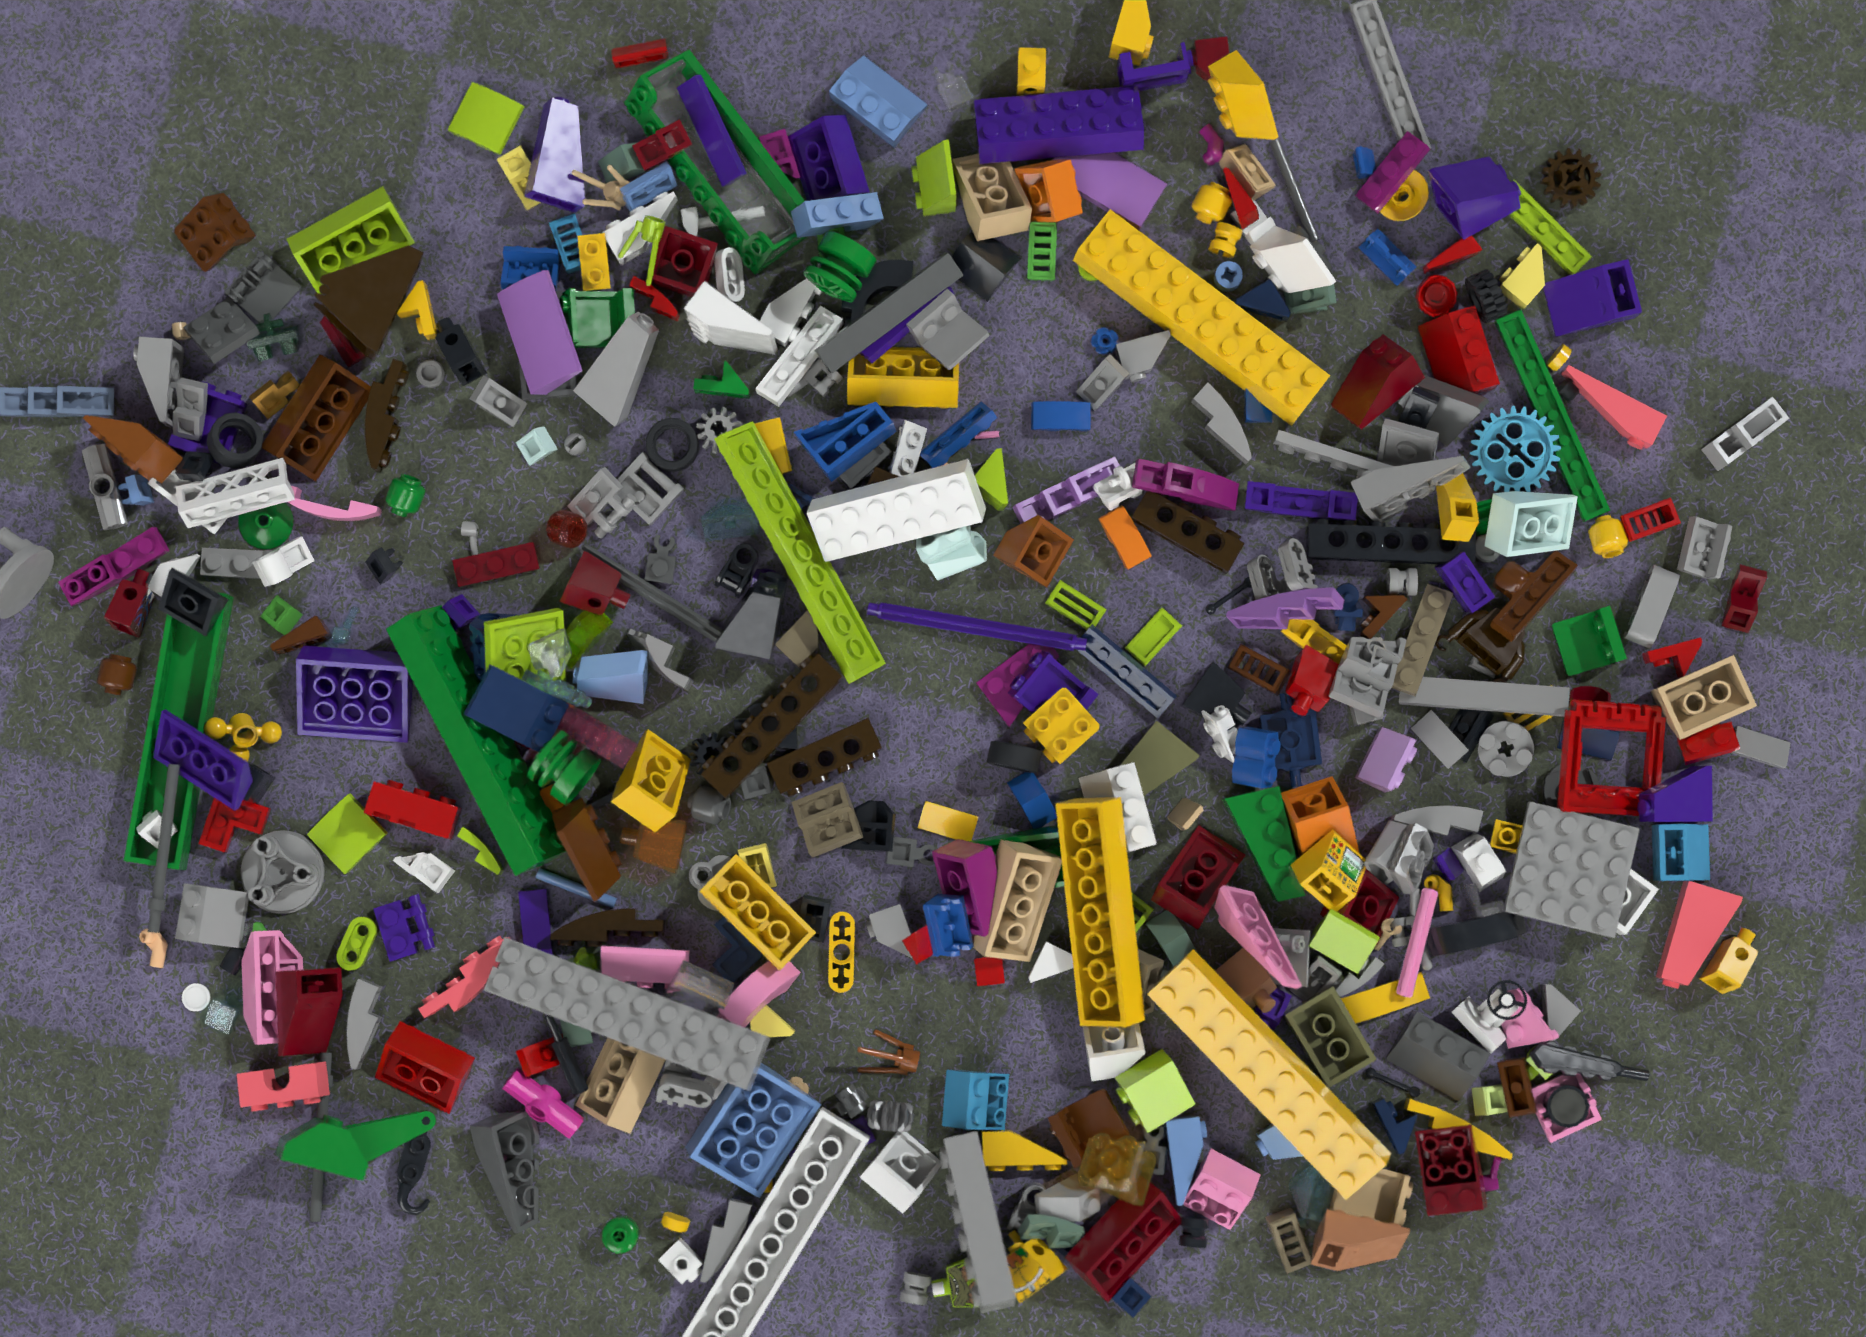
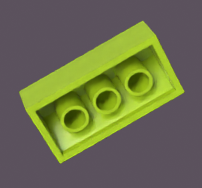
M383 186L287 238L294 257L319 294H321L319 287L323 285L320 282L321 276L415 243Z

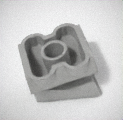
M1388 820L1368 854L1364 865L1384 885L1394 881L1403 894H1413L1420 885L1424 868L1431 860L1434 844L1428 830L1417 823L1405 825Z

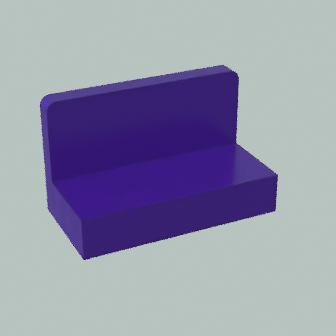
M1461 551L1446 563L1438 564L1434 567L1450 592L1454 593V598L1465 612L1474 613L1495 598L1465 552Z

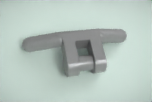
M818 358L787 397H790L809 383L824 398L830 392L828 389L834 383L838 384L843 377L837 371L830 373L821 359ZM823 370L827 376L820 382L815 377Z
M1420 889L1414 891L1413 894H1409L1410 916L1395 918L1390 924V928L1393 930L1396 926H1402L1401 933L1394 935V938L1391 939L1393 947L1405 946L1409 943L1410 936L1405 937L1403 926L1411 925V928L1413 927L1421 896ZM1425 944L1421 966L1424 970H1430L1433 964Z

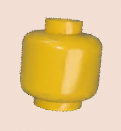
M1210 182L1209 185H1202L1192 203V209L1198 213L1196 219L1208 225H1211L1212 221H1223L1232 203V198L1228 195L1230 191L1214 182Z
M1610 515L1598 517L1595 520V524L1588 530L1594 553L1602 555L1603 558H1613L1621 555L1624 552L1623 549L1628 545V538L1622 521L1612 518Z

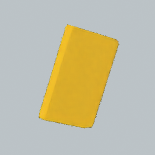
M774 418L755 423L782 475L791 472L792 468L781 419Z
M925 801L917 828L955 840L972 841L978 816Z

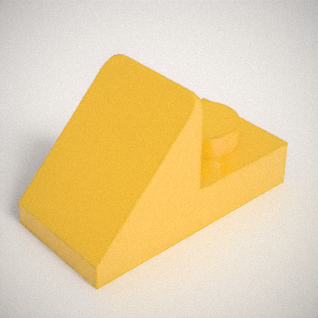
M423 280L417 281L398 310L397 315L400 319L419 315L420 317L416 318L419 334H424L427 340L435 339L438 333L427 284Z

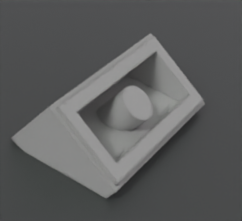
M1736 726L1735 734L1740 750L1731 753L1773 767L1786 769L1790 742Z

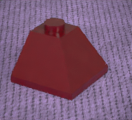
M1366 869L1356 896L1337 912L1381 938L1383 934L1382 923L1391 917L1399 897ZM1323 906L1320 915L1324 918L1330 910Z

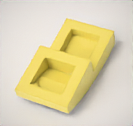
M521 146L497 159L498 163L526 210L541 203L524 197L531 163Z

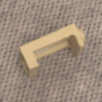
M1382 1168L1347 1200L1334 1188L1329 1210H1341L1349 1215L1367 1216L1375 1221L1397 1223L1403 1226L1406 1218V1210L1403 1209L1405 1198L1409 1199L1411 1196L1413 1182H1410V1176L1407 1174Z

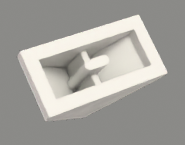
M1045 942L1028 976L1030 983L1072 969V954Z

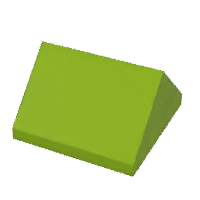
M999 448L992 453L976 473L975 478L982 498L996 510L1003 511L1008 505L1002 448Z
M1330 909L1312 931L1309 946L1358 974L1380 937Z

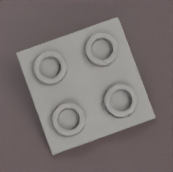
M1273 928L1302 985L1301 987H1308L1310 931ZM1269 973V975L1271 976V978H1272V980L1274 981V983H1275L1276 985H1281V984Z

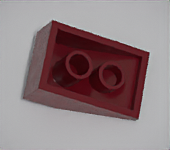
M1382 334L1361 352L1333 399L1331 406L1362 430L1421 382L1425 376L1411 353Z
M1198 825L1158 884L1151 901L1198 930L1215 905L1219 889L1223 885L1227 886L1244 859L1245 854Z

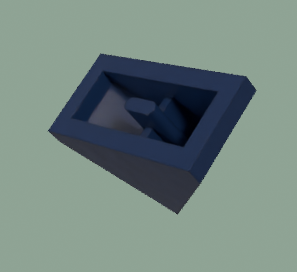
M1271 279L1240 296L1235 301V304L1249 313L1286 322L1290 316V310Z

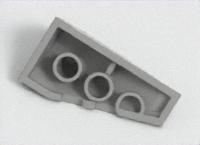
M1463 456L1375 469L1373 471L1367 470L1360 473L1356 477L1357 479L1351 481V484L1363 511L1373 521L1382 522L1407 509V502L1411 499L1418 497L1423 499L1429 495L1428 492L1433 485H1445L1471 467Z

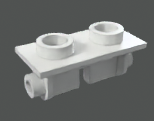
M904 420L903 426L899 427L900 432L896 443V452H894L891 464L887 468L890 470L889 473L898 477L915 473L927 428Z
M1220 705L1214 709L1215 712L1211 715L1204 710L1201 711L1205 719L1204 728L1214 741V744H1212L1214 751L1220 758L1225 757L1234 763L1233 754H1236L1235 742L1238 730L1235 727L1231 728L1235 723L1229 709Z

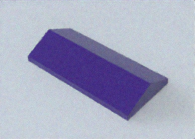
M166 709L161 711L153 758L167 767L168 764L180 765L179 775L234 811L239 809L253 782L248 762Z

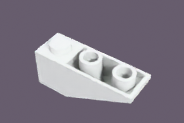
M674 191L670 194L664 192L653 199L654 203L645 208L644 206L637 207L629 213L630 217L623 221L615 220L605 227L606 231L602 233H605L606 241L621 266L644 253L651 243L641 238L642 233L639 232L624 257L621 259L618 257L619 252L634 230L636 221L643 222L645 215L657 217L665 221L677 202Z
M806 278L770 302L759 322L773 331L775 342L787 347L788 343L792 342L801 331L798 325L802 318L807 319L814 307L811 301L815 294L821 295L822 291Z

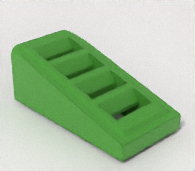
M1030 222L1027 280L1055 281L1057 223ZM1035 232H1050L1051 237L1035 236ZM1034 243L1050 244V248H1034ZM1034 255H1050V260L1034 259ZM1033 266H1050L1049 271H1033Z

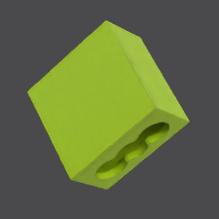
M1163 1049L1114 1077L1119 1085V1088L1115 1089L1123 1104L1128 1102L1131 1108L1127 1111L1135 1126L1140 1124L1147 1133L1195 1105L1173 1060Z

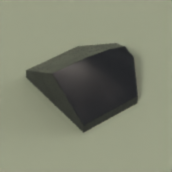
M873 800L855 807L854 811L863 838L843 845L842 849L892 852L896 818L893 810L885 801Z

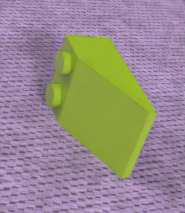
M943 140L916 157V165L911 166L913 182H919L920 192L915 193L917 209H922L923 216L956 212V189L949 140Z

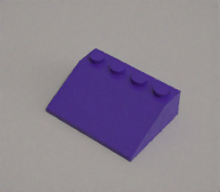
M317 646L302 647L296 658L297 735L408 743L413 680L398 652Z

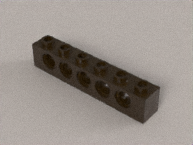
M817 654L815 657L809 655L799 666L802 669L795 678L790 675L780 685V688L783 690L776 697L771 695L760 706L763 711L756 718L751 715L741 725L743 731L737 738L732 735L721 746L724 751L717 758L714 755L711 756L703 764L702 768L705 771L701 775L724 798L727 799L843 679L821 655ZM806 677L815 678L817 680L815 690L811 692L804 691L801 687L803 679ZM787 697L797 699V708L792 712H787L782 708V702ZM767 717H774L778 720V727L773 732H767L763 729V721ZM748 737H755L759 742L758 748L754 752H747L743 748V742ZM729 757H735L739 761L738 769L732 773L726 772L724 769V761Z

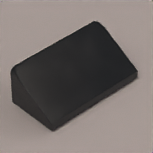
M1460 709L1452 721L1449 729L1469 750L1460 758L1463 762L1467 763L1479 743L1480 737L1492 721L1494 715L1490 711Z

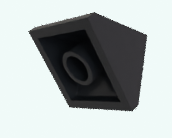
M970 232L960 242L952 255V259L963 273V276L958 280L987 302L1021 260V258L994 238L977 241L973 232Z
M171 568L158 609L202 635L207 636L229 599L183 572Z

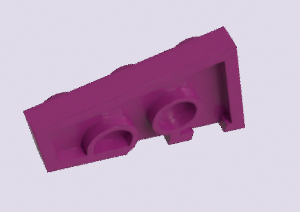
M1028 644L976 683L1008 727L1011 726L1024 707L1008 694L1011 689V682L1017 675H1023L1029 667L1027 665L1029 660L1037 652L1040 653L1044 650L1057 660L1059 654L1054 648Z

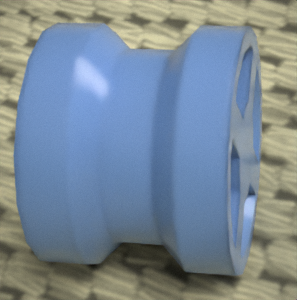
M1231 261L1220 264L1214 274V283L1217 288L1224 292H1231L1237 289L1242 281V269L1238 264Z

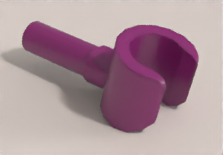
M1499 1156L1494 1157L1489 1174L1483 1175L1485 1192L1494 1191L1499 1188L1497 1178L1501 1157Z

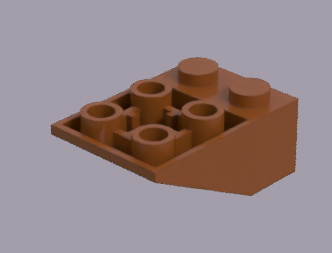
M89 415L83 417L91 425L88 430L94 436L103 440L106 443V447L116 455H120L125 464L134 471L139 472L148 481L153 477L162 484L183 459L167 443L139 423Z

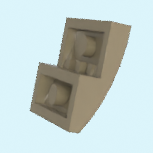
M843 782L792 802L798 826L802 829L808 853L812 858L863 838L856 813Z

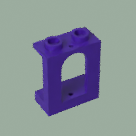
M1185 42L1180 43L1176 62L1137 69L1133 68L1131 53H1121L1117 63L1120 87L1138 86L1139 91L1185 83L1188 74H1191V67L1193 66L1191 50H1186Z

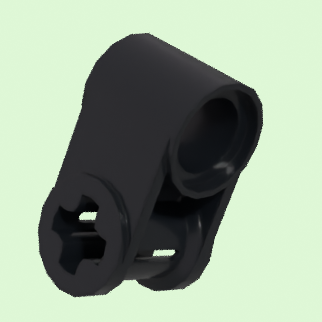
M749 544L736 546L727 563L721 569L714 586H722L735 593V597L739 599L757 565L759 558L756 549ZM745 549L750 550L753 555L752 560L748 564H741L738 560L739 553ZM727 578H730V579L734 580V581L737 582L738 584L736 585V584H734V583L728 581Z

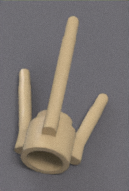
M608 165L607 169L617 181H610L607 184L579 171L572 170L574 176L602 189L605 198L608 200L583 199L582 203L584 205L612 207L616 210H620L621 207L625 206L626 202L622 197L623 194L620 192V188L630 182L625 180L611 165Z

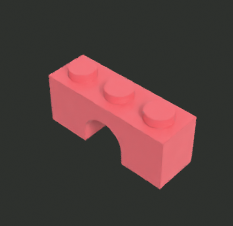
M326 1061L290 1066V1080L285 1088H282L276 1082L274 1068L236 1074L240 1108L251 1106V1111L268 1109V1104L277 1103V1108L295 1106L294 1100L303 1099V1104L321 1102L320 1097L330 1095Z

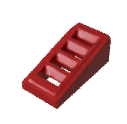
M1671 497L1620 516L1629 542L1681 523ZM1658 508H1660L1662 515L1664 517V524H1662L1660 516L1657 511ZM1650 511L1657 525L1656 527H1653L1648 512ZM1639 515H1643L1648 530H1644ZM1630 518H1634L1639 533H1634Z

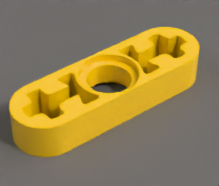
M837 912L830 919L828 982L831 989L838 993L848 991L854 982L855 921L852 915L847 912ZM840 916H845V920L850 922V927L845 928V936L851 935L850 942L847 940L833 941V935L839 936L840 929L834 926V922L839 921ZM838 944H845L849 947L850 955L846 960L835 958L833 952ZM833 963L839 965L850 963V969L844 968V977L849 978V983H845L843 988H838V983H833V977H838L839 968L833 969Z

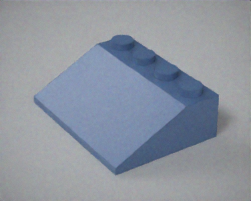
M761 1063L751 1091L729 1083L726 1084L685 1148L690 1158L760 1198L821 1104L777 1072Z

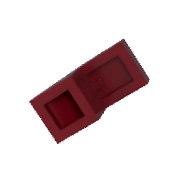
M1740 564L1731 584L1722 620L1723 627L1749 633L1758 613V597L1766 582L1767 571Z

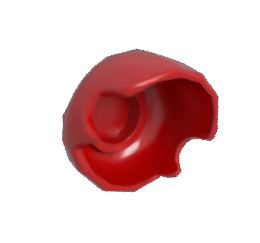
M1432 275L1424 278L1417 286L1415 299L1417 306L1423 313L1432 317L1442 316L1449 313L1454 307L1458 292L1454 283L1447 277Z

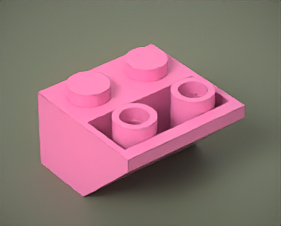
M1210 1149L1189 1186L1183 1205L1231 1230L1252 1199L1260 1174Z

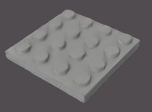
M1528 802L1503 911L1615 938L1640 828L1575 812H1564L1558 808Z

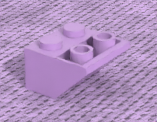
M1384 727L1379 728L1355 778L1384 793L1395 788L1398 789L1405 775L1401 771L1404 765L1411 763L1417 751V748L1413 747L1416 740Z

